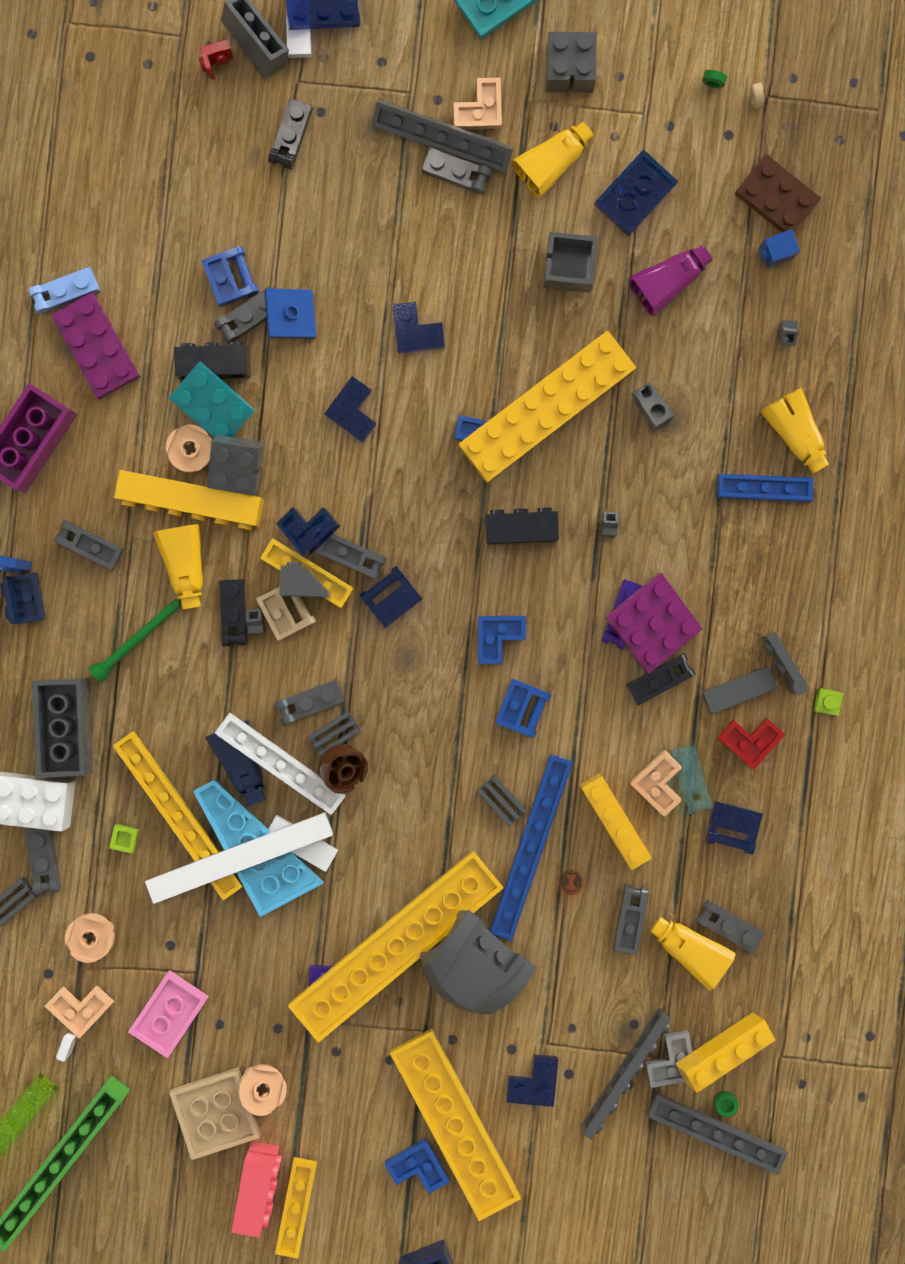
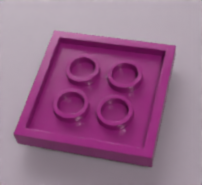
M662 573L654 576L605 616V619L642 669L648 674L702 630L699 623Z

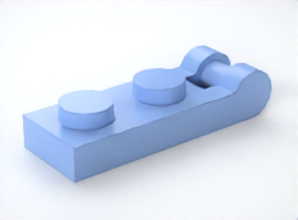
M87 267L43 285L33 286L28 289V292L35 301L34 308L36 313L41 314L77 301L92 292L94 294L100 292L92 269ZM49 294L51 299L44 301L43 295Z

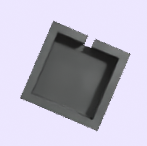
M548 32L546 44V92H567L570 77H574L572 92H593L596 83L597 32Z
M550 232L547 243L543 288L590 293L594 280L598 237Z
M217 435L211 441L207 488L256 495L261 488L263 467L260 466L263 463L265 442Z

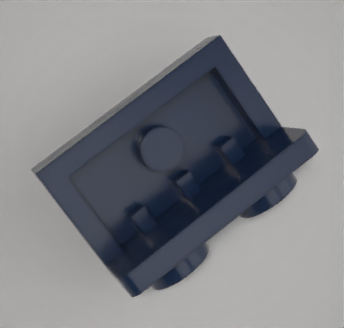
M38 573L2 577L3 583H1L0 588L2 595L6 599L5 616L10 621V624L46 620Z

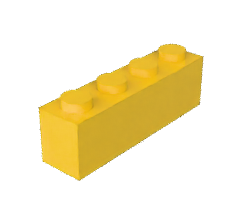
M598 773L579 785L631 871L652 859L602 775Z
M752 1012L675 1063L685 1083L698 1093L776 1041L766 1021Z

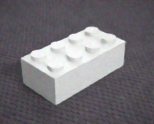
M0 772V824L53 831L68 829L71 825L76 780L52 777L36 778L35 775Z

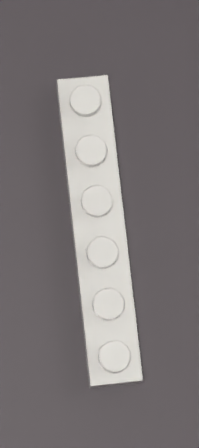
M230 712L215 730L216 735L332 815L345 798V794L332 792L326 787L318 774Z

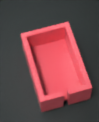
M251 1142L244 1160L231 1233L260 1238L263 1228H268L274 1205L273 1198L278 1183V1171L282 1162V1156L278 1155L280 1146Z

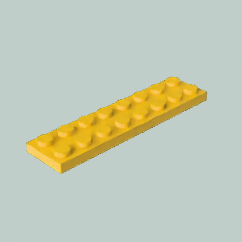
M607 330L458 444V447L486 483H488L633 372L636 366Z
M431 1028L390 1050L391 1057L478 1221L521 1200L517 1187L433 1029Z

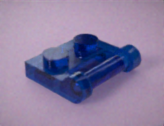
M397 566L392 568V572L367 592L364 590L359 594L385 628L422 600L421 596ZM396 580H399L402 585L376 605L372 599Z
M715 801L706 834V843H718L734 847L753 855L763 813ZM722 827L748 834L746 841L717 834V829Z

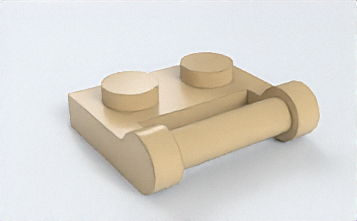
M280 587L256 598L277 641L316 622L314 616L310 615L302 597L290 596L302 618V621L296 623L283 596H280Z

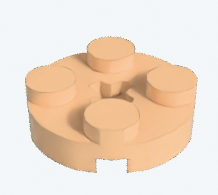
M188 424L179 429L177 428L171 432L166 442L168 458L174 467L183 472H202L209 466L211 441L213 439L207 431L197 425ZM195 443L196 452L186 455L187 450L184 449L185 446Z
M95 913L79 916L68 926L65 934V943L71 951L70 954L78 961L92 963L103 958L110 952L115 941L113 923L102 915ZM90 932L96 937V941L93 940L91 944L87 943L88 939L84 937L85 934Z
M259 1064L245 1070L239 1081L237 1093L240 1103L249 1113L263 1116L272 1113V1110L283 1103L287 1087L282 1074L275 1067L268 1064ZM265 1083L264 1085L268 1088V1091L263 1092L262 1096H258L257 1087Z

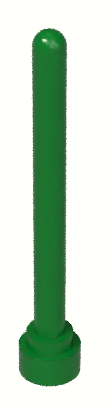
M174 599L104 662H95L89 668L90 673L102 683L109 677L110 668L182 606L181 600Z

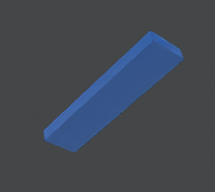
M717 474L716 498L812 502L813 478Z

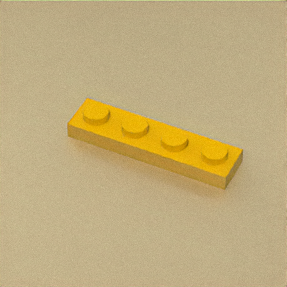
M273 538L260 559L280 570V566H287V562H301V567L308 568L331 592V597L324 598L340 608L344 606L354 590L347 583Z
M297 1157L293 1159L275 1251L276 1255L299 1258L317 1161Z

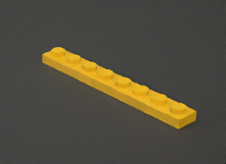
M133 731L113 745L114 749L194 861L219 853V849L137 734ZM236 873L210 882L222 900H225L243 887Z

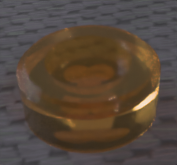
M567 870L561 874L559 885L564 893L575 895L581 891L583 879L577 871Z

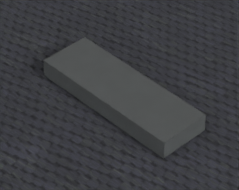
M766 666L705 690L702 694L710 714H714L775 690L778 687L770 667Z

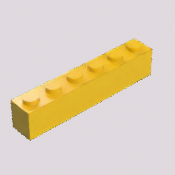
M119 470L114 495L115 499L121 500V505L135 508L136 504L145 505V510L159 512V508L168 510L167 514L182 517V513L191 514V519L205 521L207 517L215 519V524L228 526L229 522L238 523L237 528L251 531L252 526L259 528L264 499L261 497L212 489Z

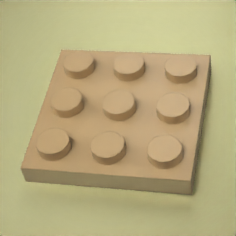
M239 1067L170 1090L169 1094L191 1160L260 1138L261 1134L255 1115L249 1113L239 1101L237 1089L242 1077Z

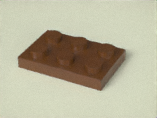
M767 154L764 155L735 192L736 196L782 233L791 229L794 233L821 199V197Z

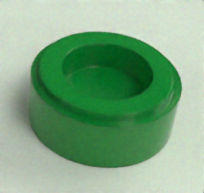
M705 70L702 82L712 88H723L726 84L727 75L717 70Z
M721 1091L714 1097L713 1105L720 1116L731 1117L736 1114L739 1104L731 1092Z

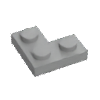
M688 1030L664 1034L668 1058L645 1062L650 1088L685 1082L675 1063L692 1053Z

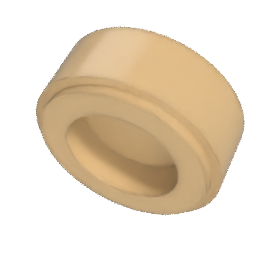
M761 82L752 84L750 87L751 104L754 109L764 107V92Z

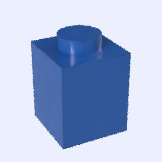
M792 229L765 239L759 246L760 259L763 263H766L767 268L794 259L800 252Z

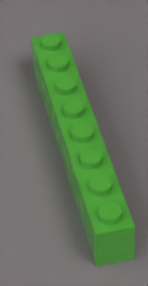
M110 1076L1 1216L0 1250L3 1252L10 1246L130 1091L128 1087L114 1076Z

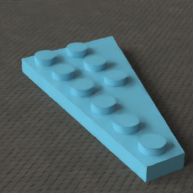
M214 779L193 791L224 850L271 833L218 780ZM292 852L236 872L260 917L324 883L320 877Z

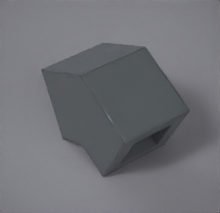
M783 320L780 323L778 339L781 345H796L799 333L798 321Z
M603 511L601 536H617L618 512Z
M246 610L248 634L265 632L262 610Z

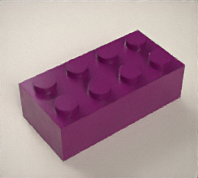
M28 383L0 426V480L16 491L26 493L78 414Z

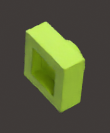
M818 688L813 711L839 716L844 693Z
M120 824L114 825L109 849L133 854L140 829Z

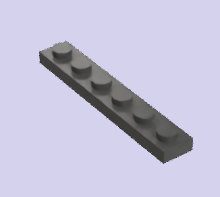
M380 99L376 103L372 126L506 173L514 147Z
M657 1009L581 1124L583 1135L589 1139H592L595 1133L599 1134L601 1132L605 1118L608 1114L611 1115L615 1111L618 1104L617 1100L621 1094L624 1095L628 1091L631 1084L630 1080L634 1074L640 1073L644 1065V1059L648 1054L651 1055L657 1046L656 1041L660 1035H664L669 1029L670 1018L662 1009Z
M657 1092L646 1113L649 1118L777 1175L788 1154L785 1149Z

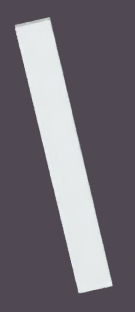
M323 812L146 880L145 883L152 902L155 904L333 836V831L326 813Z

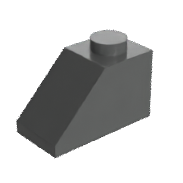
M287 562V566H280V596L331 597V592L308 568L301 567V562Z

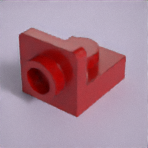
M228 39L200 47L203 57H199V62L203 73L208 72L210 79L215 78L212 65H223L234 58Z

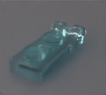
M691 744L670 750L672 757L682 768L677 772L689 814H695L697 810L703 808L705 810L712 809V800L709 796L695 745ZM700 793L701 799L694 801L692 795Z

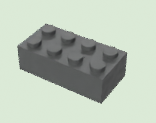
M89 678L32 681L36 778L85 776L93 773Z

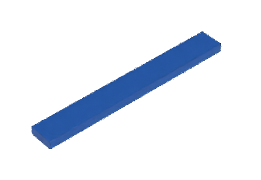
M553 754L549 755L489 930L495 936L509 941L513 939L573 761Z

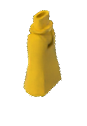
M581 122L576 127L571 126L570 129L557 133L542 144L511 161L513 169L523 182L527 181V187L534 196L541 198L579 158L583 149L587 147V142L594 135L584 122Z
M801 387L760 411L772 428L781 436L792 453L800 461L804 462V466L808 465L812 474L829 465L824 456L827 453L824 450L822 436L815 424Z
M199 524L153 532L171 586L176 595H180L177 596V600H181L182 610L200 607L199 596L202 595L200 591L203 586Z
M659 917L650 929V933L657 937V941L661 942L663 948L709 991L716 987L734 961L736 955L734 951L698 934L682 924H673V921H666Z

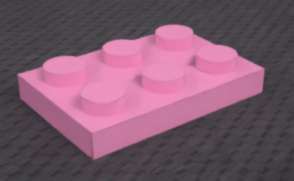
M169 970L128 1032L168 1058L209 996Z

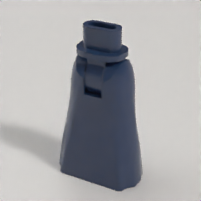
M249 720L243 721L245 724L250 726ZM215 733L206 736L205 738L212 751L222 764L233 786L239 793H242V798L245 797L248 806L265 800L266 798L263 793L265 786L263 785L261 766Z

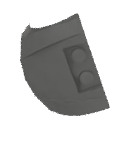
M459 910L455 924L448 936L434 949L421 952L420 959H422V965L427 974V981L445 1001L466 1012L490 1015L506 1006L521 992L536 967L520 953L515 954L485 928L486 924L470 910Z

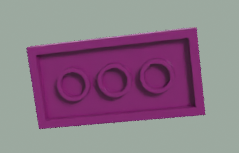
M93 292L51 315L97 399L100 400L140 378L138 371Z

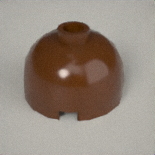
M339 744L331 747L322 755L319 762V775L326 787L334 793L344 794L356 789L354 785L359 781L362 783L368 772L367 760L360 751L351 745Z

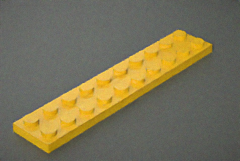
M472 850L289 1002L288 1007L319 1043L420 958L421 952L429 951L445 938L452 930L459 910L476 912L504 887L474 850Z

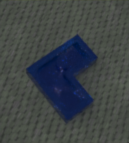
M416 301L392 304L398 353L445 348L442 322L419 325Z
M351 376L324 415L364 443L377 425L375 421L359 410L372 390Z
M292 507L276 523L301 556L306 559L340 527L339 523L324 507L308 522L297 509Z
M534 1054L532 1078L508 1076L507 1103L554 1107L558 1057Z

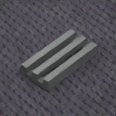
M347 711L308 737L319 755L322 756L328 749L343 743L360 732L361 729L350 712ZM348 718L349 722L319 741L316 739V736ZM353 726L354 730L324 749L321 747L329 739Z
M495 775L477 790L508 826H511L520 815L527 811ZM495 782L518 807L519 810L517 812L491 786L492 783ZM486 789H488L512 815L510 818H508L505 815V813L495 804V802L484 792Z
M24 877L20 878L0 895L1 902L20 885L24 887L0 908L1 914L26 892L30 894L29 897L4 918L0 915V927L37 897L33 893V888Z

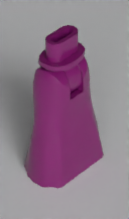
M704 245L697 249L692 248L628 278L629 286L638 299L644 295L640 302L648 315L653 317L698 278L700 273L706 269V265L713 261L712 256Z

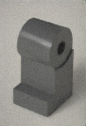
M650 383L645 384L632 393L636 405L641 409L653 432H656L672 421L674 414Z

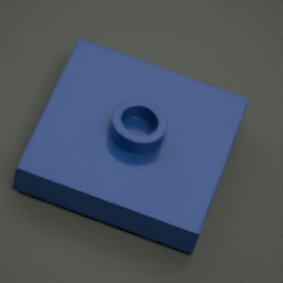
M270 288L264 290L268 338H316L313 290Z

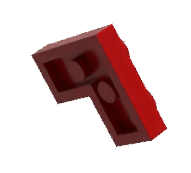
M765 718L751 735L732 720L716 738L754 770L786 734L769 719Z

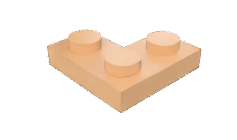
M501 77L477 78V102L454 103V126L464 130L502 129Z
M663 750L630 781V784L664 817L681 802V798L666 784L682 769L681 765L667 751Z
M63 986L44 1007L80 1039L114 1001L101 988L96 986L80 1002Z

